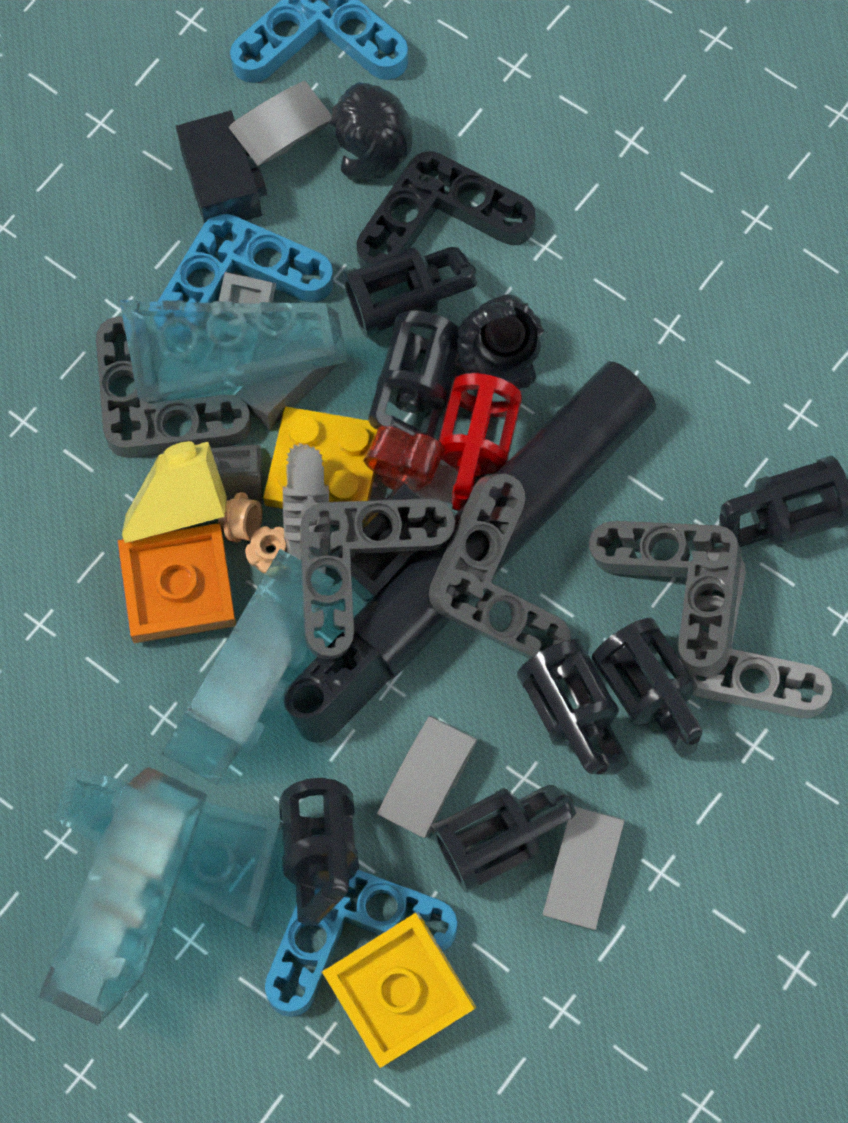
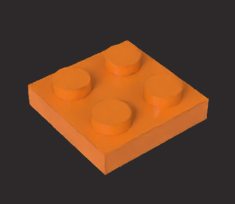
M220 523L165 532L125 543L124 539L118 540L130 635L133 643L237 626Z

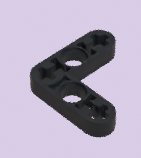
M433 151L417 154L408 163L360 233L356 242L357 258L360 267H364L404 253L405 250L412 247L437 209L502 243L519 245L526 242L533 235L536 217L535 208L524 196L440 153ZM432 170L438 172V180L430 178L427 183L421 181V173L429 175ZM445 186L450 188L448 195H445ZM467 189L478 190L485 197L484 201L476 207L464 206L457 198ZM495 201L498 202V211L493 208ZM408 204L413 206L418 211V214L412 221L401 223L392 218L391 212L396 206ZM516 213L522 215V223L515 221L512 226L505 225V217L512 218ZM386 229L391 234L387 240L388 255L380 252L376 257H371L370 247L373 249L381 247L386 239Z

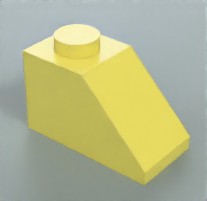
M190 441L177 443L167 448L164 454L158 456L126 513L122 530L125 543L225 517L227 496L209 442L194 445Z

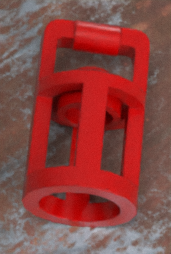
M471 373L456 377L452 384L436 449L438 457L458 471L457 480L452 491V510L459 511L467 503L477 476L495 474L508 462L522 402V394L515 385L504 379L486 374ZM478 389L477 397L467 392V390ZM494 393L505 398L506 401H492ZM459 407L473 412L468 435L453 434ZM490 417H506L499 445L485 439Z

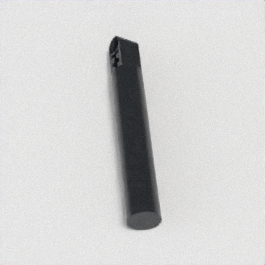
M613 361L606 362L496 473L508 474L519 480L524 488L526 499L524 508L495 574L656 410V402L649 389L626 367ZM503 487L490 490L489 496L495 500L493 510L496 507H505L507 505L508 499L502 496ZM466 504L454 515V530ZM478 515L477 521L490 523L496 528L499 525L498 522L489 521L491 515ZM478 530L472 532L466 540V552L475 561L484 558L489 548L488 539L485 534ZM452 535L447 543L439 549L419 551L353 617V641L346 653L339 658L331 660L316 657L287 687L284 694V706L304 739L319 743L333 738L390 679H394L451 621L434 610L430 603L429 589ZM461 582L458 585H449L447 587L446 593L452 596L451 605L454 602L468 603L472 599L459 591ZM342 631L326 648H333L336 639L344 637V632ZM321 705L316 711L306 713L313 706Z

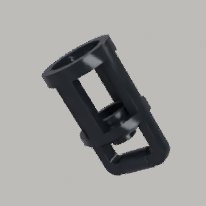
M415 247L405 250L404 253L359 269L353 268L343 272V281L352 311L359 328L366 338L394 326L395 319L400 313L424 311L435 314L438 311L439 300L469 290L477 285L476 269L458 247H448L425 256ZM450 266L456 276L441 281L438 269ZM407 281L409 292L372 304L369 294Z
M407 311L400 313L396 317L392 338L381 375L377 380V389L369 413V423L373 428L415 449L426 448L432 443L441 409L446 401V391L458 352L457 331L459 327L444 317L424 311ZM423 327L431 329L430 339L423 338L410 331V328ZM423 353L425 358L420 374L414 373L418 354ZM388 401L404 412H425L421 430L419 431L416 427L394 416L387 415L385 410Z
M834 456L818 459L816 463L772 477L765 476L756 479L754 492L730 499L721 506L719 526L726 527L732 531L740 547L768 538L777 547L789 545L792 541L835 527L842 528L848 526V479L842 466ZM819 491L822 502L789 512L786 501ZM751 512L754 524L740 529V516Z
M644 618L635 621L602 642L591 658L634 725H650L657 722L680 757L696 751L702 735V729L686 702L692 696L697 685L660 631L653 618ZM651 644L675 679H669L650 650L649 646ZM616 667H621L640 696L639 703L615 669Z
M572 639L557 643L536 654L517 671V678L528 693L549 733V738L553 745L572 746L581 765L589 774L615 775L628 766V758L610 727V724L619 713V708L610 696L581 640ZM562 677L578 705L576 709H573L558 681ZM598 741L604 753H597L592 743Z
M310 778L293 783L283 791L279 799V812L283 827V874L291 883L296 885L297 918L300 923L307 926H317L342 900L348 891L349 880L355 876L359 869L358 851L355 848L353 815L355 811L353 793L347 785L327 778ZM323 795L324 817L310 818L300 815V799Z
M555 785L544 786L521 799H518L509 790L502 788L458 813L432 824L431 828L438 847L453 876L463 891L468 893L511 868L539 856L538 836L572 819L576 815L573 799ZM546 806L550 808L539 815L535 813ZM504 829L505 832L465 852L464 849Z

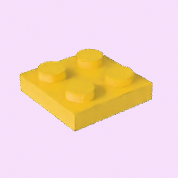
M285 406L263 497L265 506L283 509V486L287 485V453L290 452L289 448H293L294 444L299 445V443L307 444L309 447L313 446L315 450H320L319 454L323 455L321 458L324 461L322 462L324 467V484L329 486V502L370 501L384 434L373 428L368 420Z
M419 912L414 913L322 971L379 1068L477 1008Z

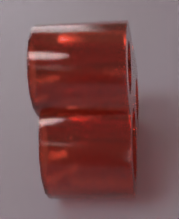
M380 426L363 461L370 470L383 477L382 482L389 489L394 490L405 483L412 491L417 493L432 482L446 449L441 442L423 434L410 435L398 428Z

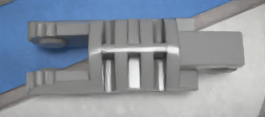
M299 443V445L294 444L293 448H289L290 452L287 453V485L283 486L284 539L290 562L291 576L302 579L300 553L301 520L305 512L313 505L329 502V486L324 484V467L322 466L324 461L321 458L323 455L319 454L320 450H315L313 446L309 447L307 444ZM322 515L318 517L317 525L309 526L310 532H317L320 536V552L318 554L309 551V559L328 555L330 525L328 516ZM326 567L317 569L311 578L324 577Z

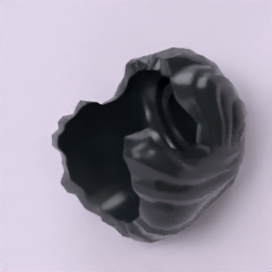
M357 82L346 90L333 107L330 124L336 128L338 143L340 147L358 157V159H349L343 155L341 172L349 180L357 179L361 182L371 178H383L393 172L407 158L412 147V129L409 115L400 99L390 91L377 85Z
M506 294L485 302L463 319L457 331V350L460 364L467 374L479 373L495 376L515 385L519 390L521 388H529L534 383L537 376L532 362L538 357L541 348L540 336L544 333V330L541 326L540 318L534 314L528 303H524L515 295Z

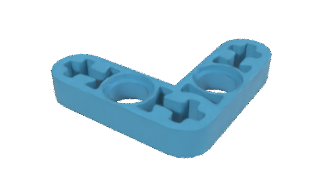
M281 0L234 41L231 46L230 56L233 72L239 79L249 83L261 82L273 74L321 32L370 74L379 79L390 80L399 77L407 69L408 47L406 40L401 34L359 0H328L329 6L321 0H317L314 3L311 0ZM351 19L360 20L366 25L364 31L357 35H347L341 31L340 27L344 22ZM282 21H292L299 26L295 34L287 37L275 34L273 29ZM263 38H265L266 41H267V44H266L265 46H264ZM374 38L376 40V45L372 43ZM378 49L385 54L395 51V58L391 59L385 56L380 60L378 58ZM248 54L254 58L260 54L261 61L256 62L250 59L244 62V56Z
M223 214L212 217L202 226L156 303L154 318L157 329L164 339L168 342L184 343L196 336L217 302L221 293L225 272L233 274L236 271L250 278L276 283L275 289L302 301L317 302L326 298L332 291L334 285L332 264L321 253L234 215ZM227 232H230L234 242L225 240L218 250V261L213 257L217 251L215 236L224 237ZM263 249H275L281 254L280 261L272 267H262L254 261L255 255ZM292 259H294L295 269L290 267ZM204 268L214 273V280L206 287H193L187 281L189 275L197 269ZM314 270L319 271L320 280L312 279L309 284L303 283L302 274L310 275ZM184 295L189 299L185 306L187 321L178 320L174 325H170L168 315L177 316L185 305Z
M358 870L355 876L349 880L347 891L356 895V885L361 884L365 886L358 896L357 911L352 912L348 910L352 905L351 899L344 896L318 924L326 932L327 939L323 948L317 952H303L296 945L297 933L306 926L298 921L296 904L266 978L265 992L268 1002L276 1012L283 1016H298L309 1010L324 978L322 971L328 968L345 923L381 935L405 920L407 903L409 902L416 905L412 910L413 914L419 912L424 921H429L433 914L441 915L442 926L448 930L445 934L436 932L433 937L443 952L456 939L457 920L454 911L441 900ZM381 893L392 896L398 905L395 915L391 919L382 922L375 921L366 912V906L370 898ZM287 956H292L301 964L316 966L314 973H311L305 967L302 969L298 983L300 988L305 991L302 997L293 996L289 1003L282 1002L281 991L276 986L279 982L289 983L295 970L294 963L285 962Z

